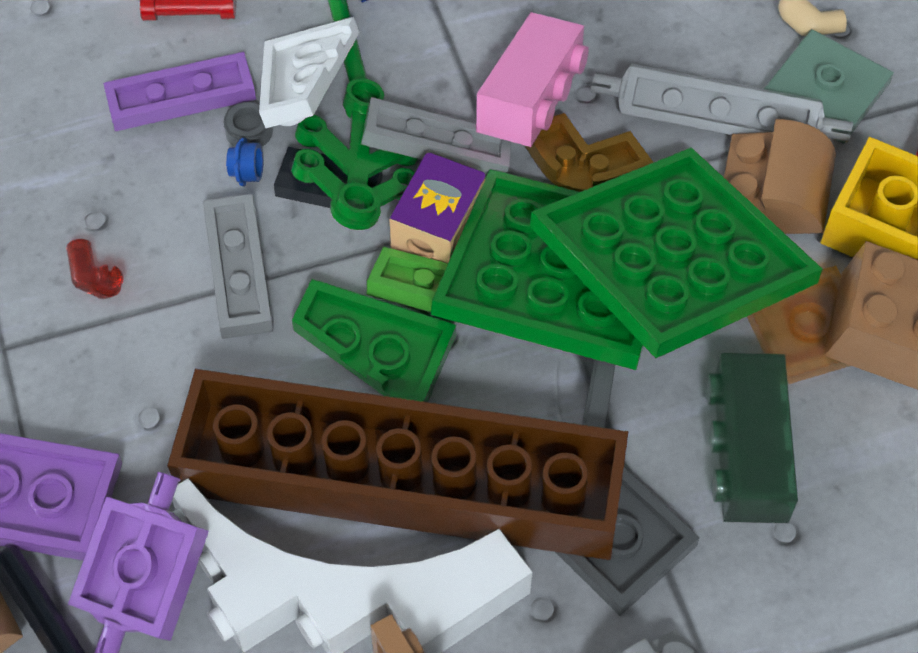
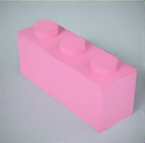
M530 12L477 93L476 132L531 147L542 129H549L557 103L559 101L565 102L574 75L582 74L585 69L589 49L588 46L583 45L584 25Z

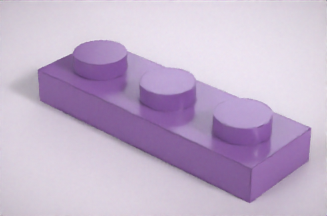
M244 52L103 83L115 132L256 100L255 88Z

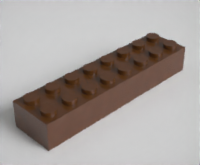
M195 369L167 466L171 476L181 479L178 484L189 479L206 499L479 540L500 529L513 546L611 560L629 431Z

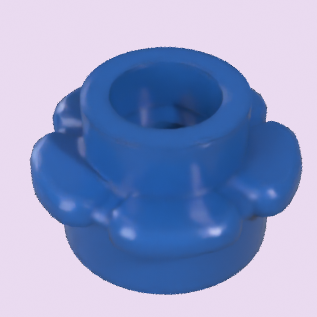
M240 138L235 147H229L226 157L229 177H235L242 187L246 186V182H260L263 174L262 146L260 143H248L246 138Z

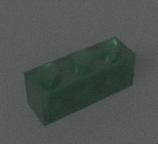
M721 353L716 373H708L706 382L707 404L716 405L717 421L711 420L709 447L711 453H719L720 469H714L713 501L722 502L723 522L789 523L798 502L785 354Z

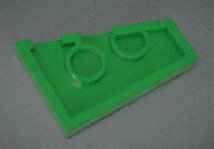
M311 279L292 319L293 331L383 396L422 402L429 401L456 337L455 324Z

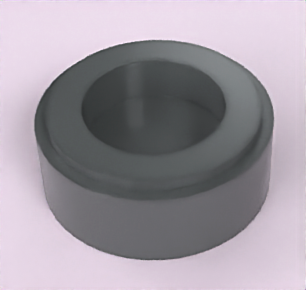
M252 101L241 102L232 106L226 112L223 120L225 134L229 143L234 147L240 138H246L248 143H260L261 146H264L271 139L273 127L265 128L259 113L260 103Z

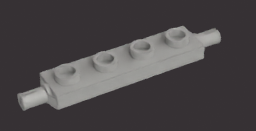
M636 64L629 66L623 78L595 72L592 81L594 83L591 86V93L595 92L619 97L618 102L622 114L730 135L773 132L775 120L785 119L813 126L823 132L828 138L849 142L850 132H852L853 127L852 121L848 122L824 117L823 103L819 99Z

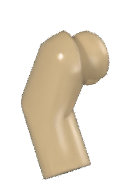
M808 0L779 1L778 9L781 18L801 36H806L811 29L822 35L846 31L847 19L843 9L820 12Z

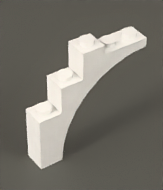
M189 479L177 485L172 500L175 507L173 513L182 522L209 531L202 550L203 553L199 558L202 569L213 583L207 589L214 608L208 611L207 615L222 640L225 642L233 637L243 653L294 620L303 637L313 649L321 644L326 653H343L371 635L370 625L391 614L401 631L410 628L414 632L424 653H442L529 595L531 591L532 571L500 529L462 549L420 562L378 567L338 565L286 553L247 534L215 510Z

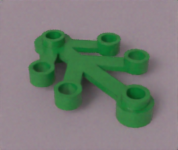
M365 78L350 81L343 98V107L346 115L351 119L349 149L327 129L326 122L317 115L306 117L297 124L295 131L296 140L306 147H318L347 175V183L344 184L324 165V158L320 153L311 149L298 151L291 169L293 176L299 181L305 183L315 182L332 199L330 212L333 218L339 224L353 230H365L373 227L380 217V207L394 199H401L407 186L401 183L408 185L415 171L409 168H399L394 171L390 180L373 188L368 186V178L397 163L402 166H412L418 161L417 158L381 149L369 154L370 147L361 145L366 113L371 97L384 100V91L381 86Z

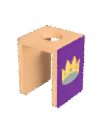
M433 153L425 154L389 218L391 248L449 263L475 204L474 201L485 183V173Z

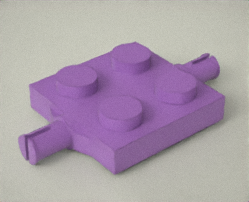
M157 472L158 475L147 504L143 502L129 504L106 496L68 605L91 613L99 623L104 625L94 653H119L126 632H142L168 641L172 639L209 533L208 530L182 522L173 512L169 511L177 485L181 480L179 478Z

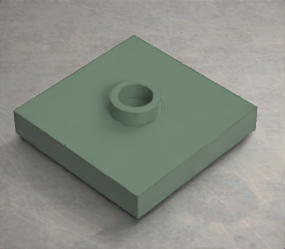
M811 29L764 89L822 100L824 117L848 122L852 121L853 127L852 132H850L852 134L890 84L894 72ZM835 139V140L841 142L842 144H845V142H846V141H843V140Z

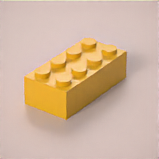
M869 136L831 210L820 244L854 257L867 241L918 260V156Z

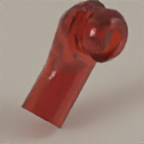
M76 239L69 242L66 250L72 284L77 289L99 299H109L119 294L121 285L124 282L122 271L115 265L111 271H109L107 264L100 267L96 266L90 241Z

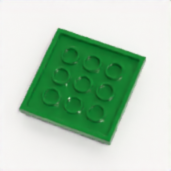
M692 147L536 209L531 213L529 227L656 359L818 284L823 270L821 266Z
M490 169L432 299L431 315L637 370L644 347L529 227L532 211L579 193V191Z

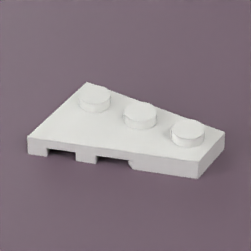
M354 17L264 41L259 113L265 128L277 125L292 126L300 123L306 117L314 115L360 33Z

